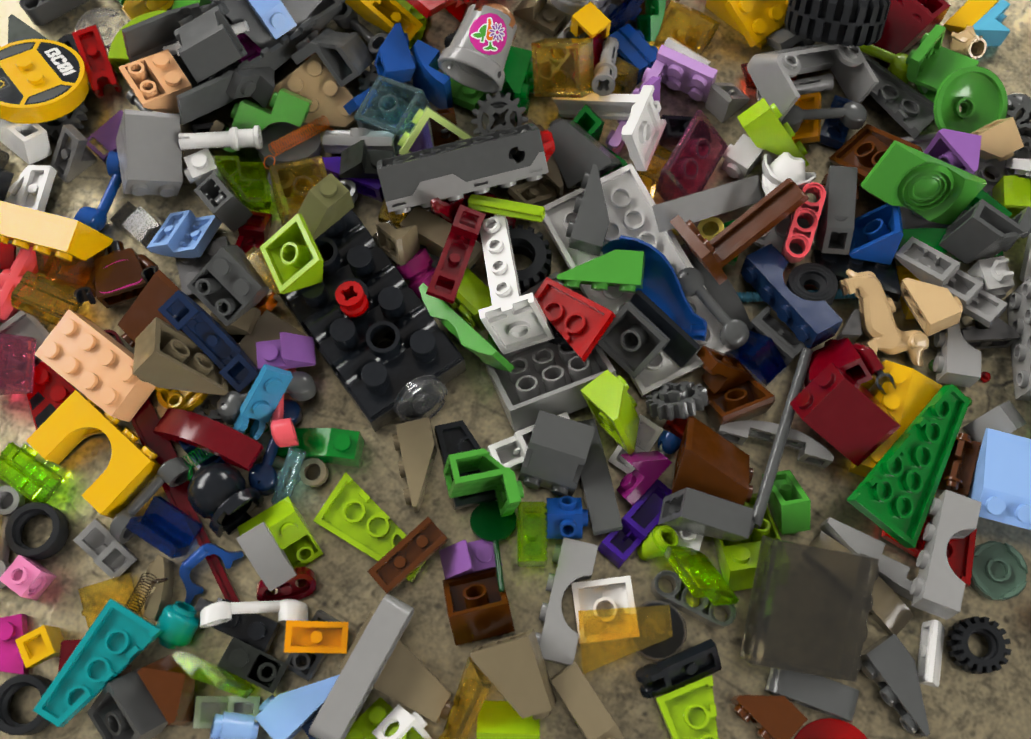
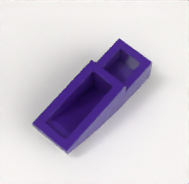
M657 479L621 519L623 530L610 532L598 546V551L618 569L657 526L663 499L671 494V489Z

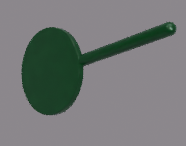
M491 501L482 503L473 510L470 517V525L477 537L484 541L493 542L498 590L503 592L504 581L499 541L508 538L514 532L517 520L515 512L513 515L501 517L498 502Z

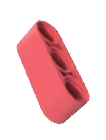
M817 182L807 183L802 188L805 194H814L817 202L811 203L806 201L792 212L781 254L789 263H799L811 249L826 198L825 188ZM797 219H806L809 222L810 227H800L797 223ZM793 243L798 244L802 248V253H793L789 245Z

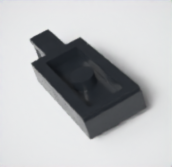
M218 597V599H217V601H216V602H221V601L233 602V601H231V600H229V599H222V598H220V597ZM199 598L194 609L201 612L203 608L213 604V602ZM259 613L232 614L230 621L212 626V628L235 637L263 652H268L281 624Z

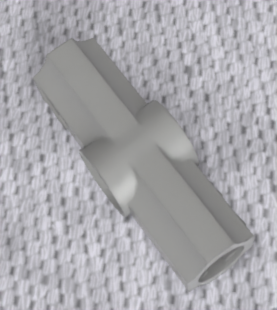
M351 128V131L326 130L322 136V146L325 149V153L341 154L345 149L360 140H364L367 150H392L394 155H399L400 146L397 144L401 137L399 132L392 130L374 131L368 128Z

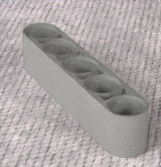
M758 174L659 203L652 207L658 230L663 232L674 229L670 221L678 214L685 223L689 219L694 223L755 204L764 198Z
M390 594L385 595L309 730L310 735L317 739H345L412 618L415 608Z

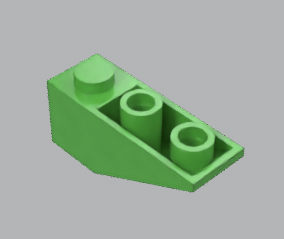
M615 249L558 274L557 280L560 283H564V286L567 288L579 289L580 284L591 285L593 290L607 291L608 286L619 287L620 292L635 293L636 288L643 289L644 251Z

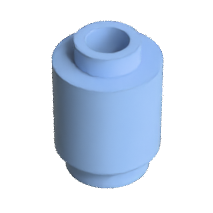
M226 711L223 714L215 713L209 739H257L259 723L254 722V715Z

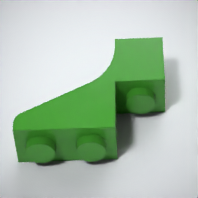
M285 88L280 89L279 93L274 92L269 104L273 108L272 111L244 99L240 101V104L235 103L231 118L234 121L231 128L237 126L238 129H249L259 125L262 131L269 124L276 122H286L301 127L304 125L312 100ZM231 147L223 148L224 151L230 153L235 152V150H232Z

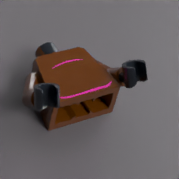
M113 241L107 247L108 255L98 257L95 260V269L92 270L86 286L77 289L74 292V296L79 306H82L86 301H89L90 304H95V297H97L106 308L136 300L152 276L159 270L158 265L144 254L138 255L133 248L124 249L123 242Z

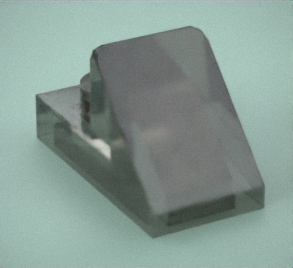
M129 201L110 219L116 227L145 249H147V246L161 227L142 207H135Z

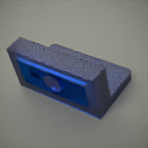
M156 496L151 501L145 514L131 517L126 528L173 559L188 554L196 539L195 537L202 529V524L162 497Z

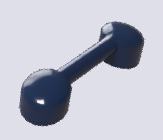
M284 399V419L291 418L295 426L302 419V409L296 401ZM272 435L262 462L254 465L248 474L249 485L256 488L262 496L273 494L280 485L279 474L272 467L279 449Z

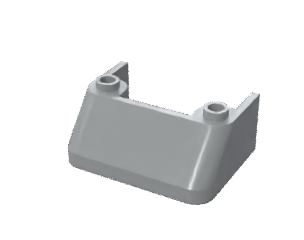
M824 43L755 54L747 64V71L761 97L765 98L769 106L775 103L783 115L779 118L780 122L800 98V94L791 80L792 77L798 74L831 69L847 99L860 104L879 82L860 48L853 45L842 46Z

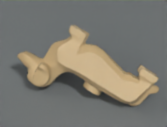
M851 269L846 270L849 278L838 282L843 296L854 293L855 297L859 299L861 327L864 334L868 337L867 340L860 342V344L872 348L876 355L878 351L888 355H895L906 351L914 365L918 367L924 366L923 352L929 347L928 336L920 330L901 331L897 328L892 315L896 312L894 301L892 298L886 297L881 282L872 271L857 273Z

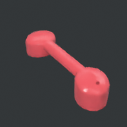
M296 368L284 369L291 371V373L296 372ZM284 394L272 414L270 425L273 440L281 448L299 445L292 419H284Z

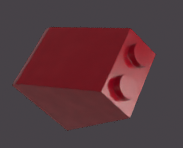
M832 362L789 403L808 426L857 467L901 427L869 390Z

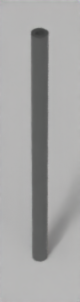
M803 348L753 508L752 519L756 529L761 528L794 418L795 410L789 403L802 391L813 351L809 348Z

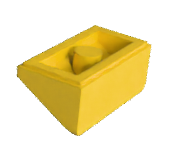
M968 0L943 27H946L951 33H959L965 30L967 25L973 26L998 3V0Z

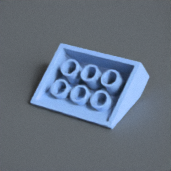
M990 428L985 429L968 498L982 502L979 517L1031 530V439Z

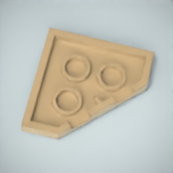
M317 53L313 54L275 86L266 106L267 109L272 111L273 108L269 104L274 92L279 93L280 89L285 88L312 100L304 122L306 124L325 116L323 118L327 126L348 129L357 121L355 115L360 114L358 110L350 115L347 113L343 106L353 99L354 96L345 85L339 86Z

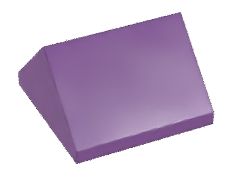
M942 128L937 132L923 153L975 174L979 167L982 136Z

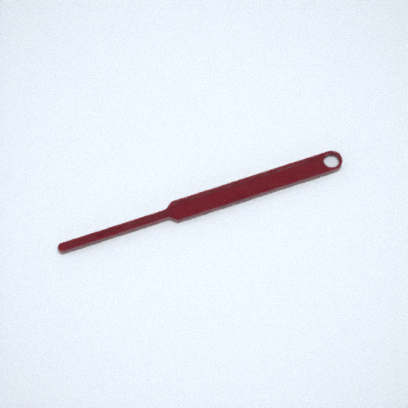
M104 330L109 335L115 336L116 341L125 347L121 337L115 331ZM149 396L131 422L142 445L151 448L158 455L155 460L162 465L172 458L179 457L171 440L154 434L153 430L160 421V417ZM187 480L176 487H170L165 482L162 487L173 510L185 515L199 546L205 543H212L199 514L194 511L188 501L187 487L190 481ZM215 554L207 556L208 565L224 598L233 602H241L220 557Z

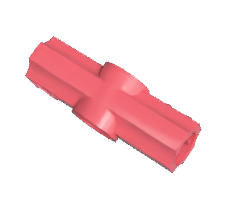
M30 246L29 250L21 248L11 268L4 269L0 273V323H5L13 317L23 300L29 299L35 292L37 284L35 277L47 255L34 251L32 246Z

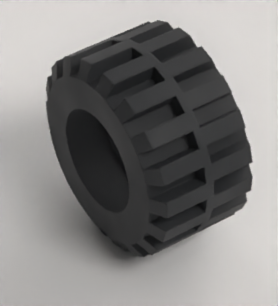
M512 225L508 227L513 254L527 256L533 262L528 268L517 270L520 292L522 294L546 277H549V274H551L552 252L549 249L550 244L548 240H543L542 233L538 232L535 234L534 228L530 226L528 229H523V225H517V228L512 229ZM485 266V275H486V279L488 280V278H487V272H486V266Z

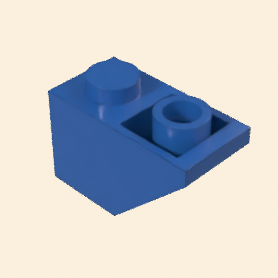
M395 23L380 46L374 62L381 86L410 82L414 71L417 69L416 58L414 55H411L409 38L407 33L403 32L401 23Z

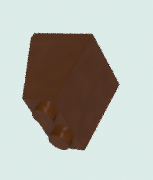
M160 270L152 276L118 323V326L125 332L121 337L132 348L135 347V339L155 317L173 326L158 309L180 289Z
M689 416L675 460L671 494L688 487L744 506L745 502L750 503L753 494V486L750 483L754 469L749 467L750 456L695 417Z

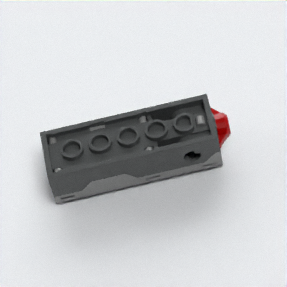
M528 123L378 160L377 173L388 213L395 211V214L407 213L411 211L410 207L421 205L422 208L431 207L430 200L437 197L440 200L447 198L448 201L462 199L465 193L474 191V194L478 195L489 192L490 187L500 185L501 188H507L516 185L518 180H539L543 178L542 174L549 173L547 161L555 152L553 135L549 130L540 132L536 125ZM517 147L518 151L515 154L511 155L509 151L512 148Z

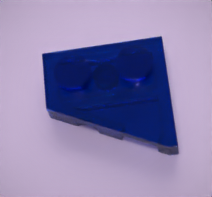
M625 0L618 5L608 16V19L611 21L609 35L622 28L629 19L631 21L634 20L642 11L640 6L644 0Z

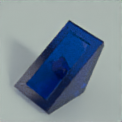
M749 331L748 341L742 347L729 352L766 386L786 367L772 338Z

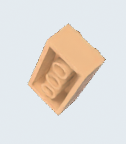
M68 309L34 354L111 417L129 423L156 387L149 382L141 381L133 374L134 354L90 319Z

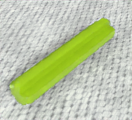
M471 194L467 202L468 208L479 212L539 223L545 218V208L543 206Z

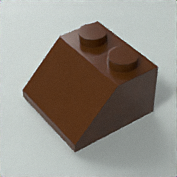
M496 568L442 580L448 618L456 646L515 631L505 586L503 592L498 590Z

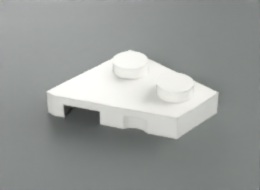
M28 165L20 174L19 179L10 186L8 192L11 195L5 202L44 212L57 171L50 165Z

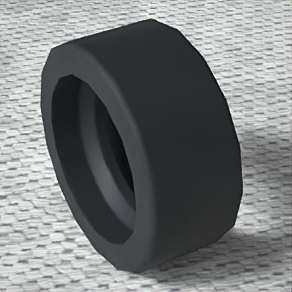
M41 502L27 503L16 509L9 517L5 527V540L9 548L17 555L34 560L48 559L57 554L65 545L69 535V523L65 514L57 508ZM38 514L47 515L51 518L53 527L49 539L38 548L26 546L23 542L25 525Z
M31 674L17 675L7 679L0 686V731L9 735H33L44 730L51 722L39 714L33 721L27 724L15 722L11 717L10 703L14 694L20 688L33 686L40 691L42 697L52 682L40 675Z

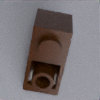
M736 695L730 700L736 706L733 709L734 712L744 722L748 723L751 721L759 729L756 734L760 739H791L808 720L785 696Z

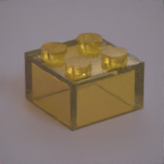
M545 38L531 43L535 97L582 98L594 92L592 89V80L594 78L593 38Z

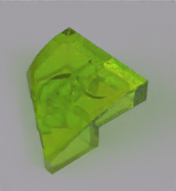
M214 156V164L242 203L252 210L269 212L272 199L263 162H240L239 156Z

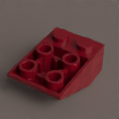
M891 0L882 37L872 45L894 54L906 52L920 41L926 32L930 33L936 24L940 25L951 5L945 0Z

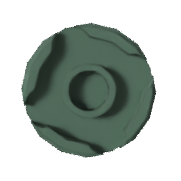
M988 541L975 546L971 587L979 595L990 600L1004 601L1018 596L1027 584L1026 574L1028 573V568L1022 554L1013 546L997 541Z

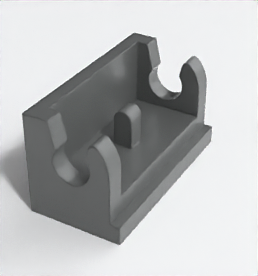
M767 306L750 321L748 325L749 335L786 368L806 346L770 315L771 309Z

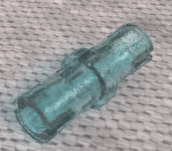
M296 447L288 448L283 468L277 474L279 480L274 496L271 499L272 504L278 503L287 496L291 499L295 484H299L301 478L299 472L306 456L304 450Z

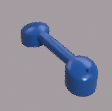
M110 151L107 156V172L112 178L98 208L85 206L74 217V220L80 221L99 232L106 225L107 213L122 182L118 153L116 151Z

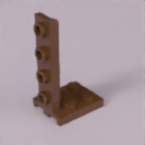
M788 178L710 241L701 236L700 231L690 219L685 223L679 214L670 223L689 250L698 258L716 282L721 285L728 279L722 268L805 203L809 197L791 178Z

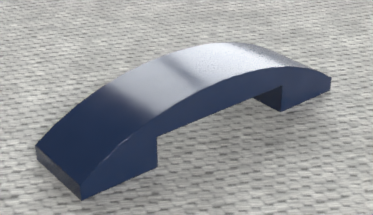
M177 290L158 309L177 330H183L221 369L219 373L237 392L240 393L258 376L259 370L237 342L217 321L181 290Z

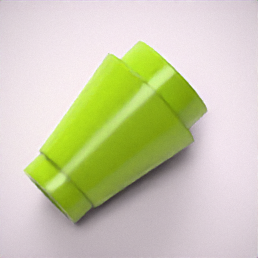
M668 525L656 526L638 546V556L644 561H649L674 552L679 541L678 535Z

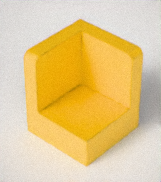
M589 2L572 15L570 31L576 37L586 32L591 38H594L601 32L605 39L609 36L611 21L592 2Z
M43 625L16 639L15 642L25 668H33L54 656L60 657L61 642L64 638L60 628Z

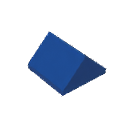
M887 203L855 218L854 232L849 251L851 258L891 265L904 235L900 206H891Z

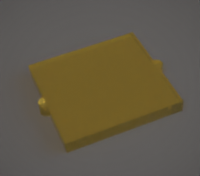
M131 573L78 589L83 606L81 614L86 618L88 629L110 598L124 606L128 604V599L135 588ZM140 611V613L138 614L141 617H143L142 611Z

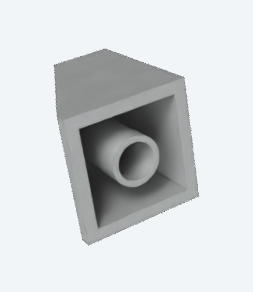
M124 109L116 137L123 194H133L135 196L160 195L162 197L178 196L183 183L182 153L178 139H181L178 137L179 133H181L179 114Z

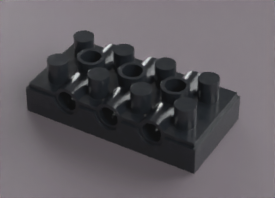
M350 210L314 240L323 261H327L323 263L322 283L281 294L260 248L254 251L252 255L259 268L275 283L273 288L277 291L307 336L314 338L316 349L376 432L400 416L395 410V401L406 385L423 376H434L439 379L441 387L465 372L466 364L463 356L445 332L440 330L434 318L430 316L428 310L424 307V304L412 288L410 289L407 286L402 275L382 248L377 246L375 240L355 212ZM355 281L363 287L369 305L366 312L361 316L348 317L341 311L340 305L335 298V292L342 283ZM382 341L394 342L390 347L377 348Z

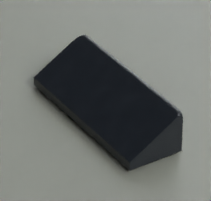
M641 290L636 291L629 300L670 339L663 351L680 367H683L701 348L693 338Z

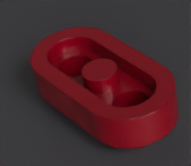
M307 567L294 568L297 576L272 591H269L264 582L260 580L257 584V600H299L308 597L316 589L315 574Z

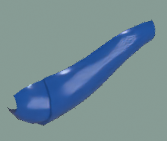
M622 235L619 239L612 240L602 247L600 252H603V255L615 249L644 251L643 289L636 288V291L641 290L691 338L705 341L707 322L694 312L684 294L674 268L660 251L640 239Z

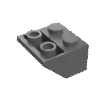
M238 245L222 246L187 287L227 327L257 305L273 288L275 283Z

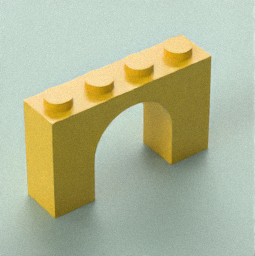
M75 390L26 441L44 459L59 465L87 437L95 434H106L112 448L109 465L81 496L101 515L113 519L157 474L161 465L155 460L158 455L146 445L141 447L136 442L139 437L127 427L123 430L118 425L121 421L120 419L111 417L88 397Z

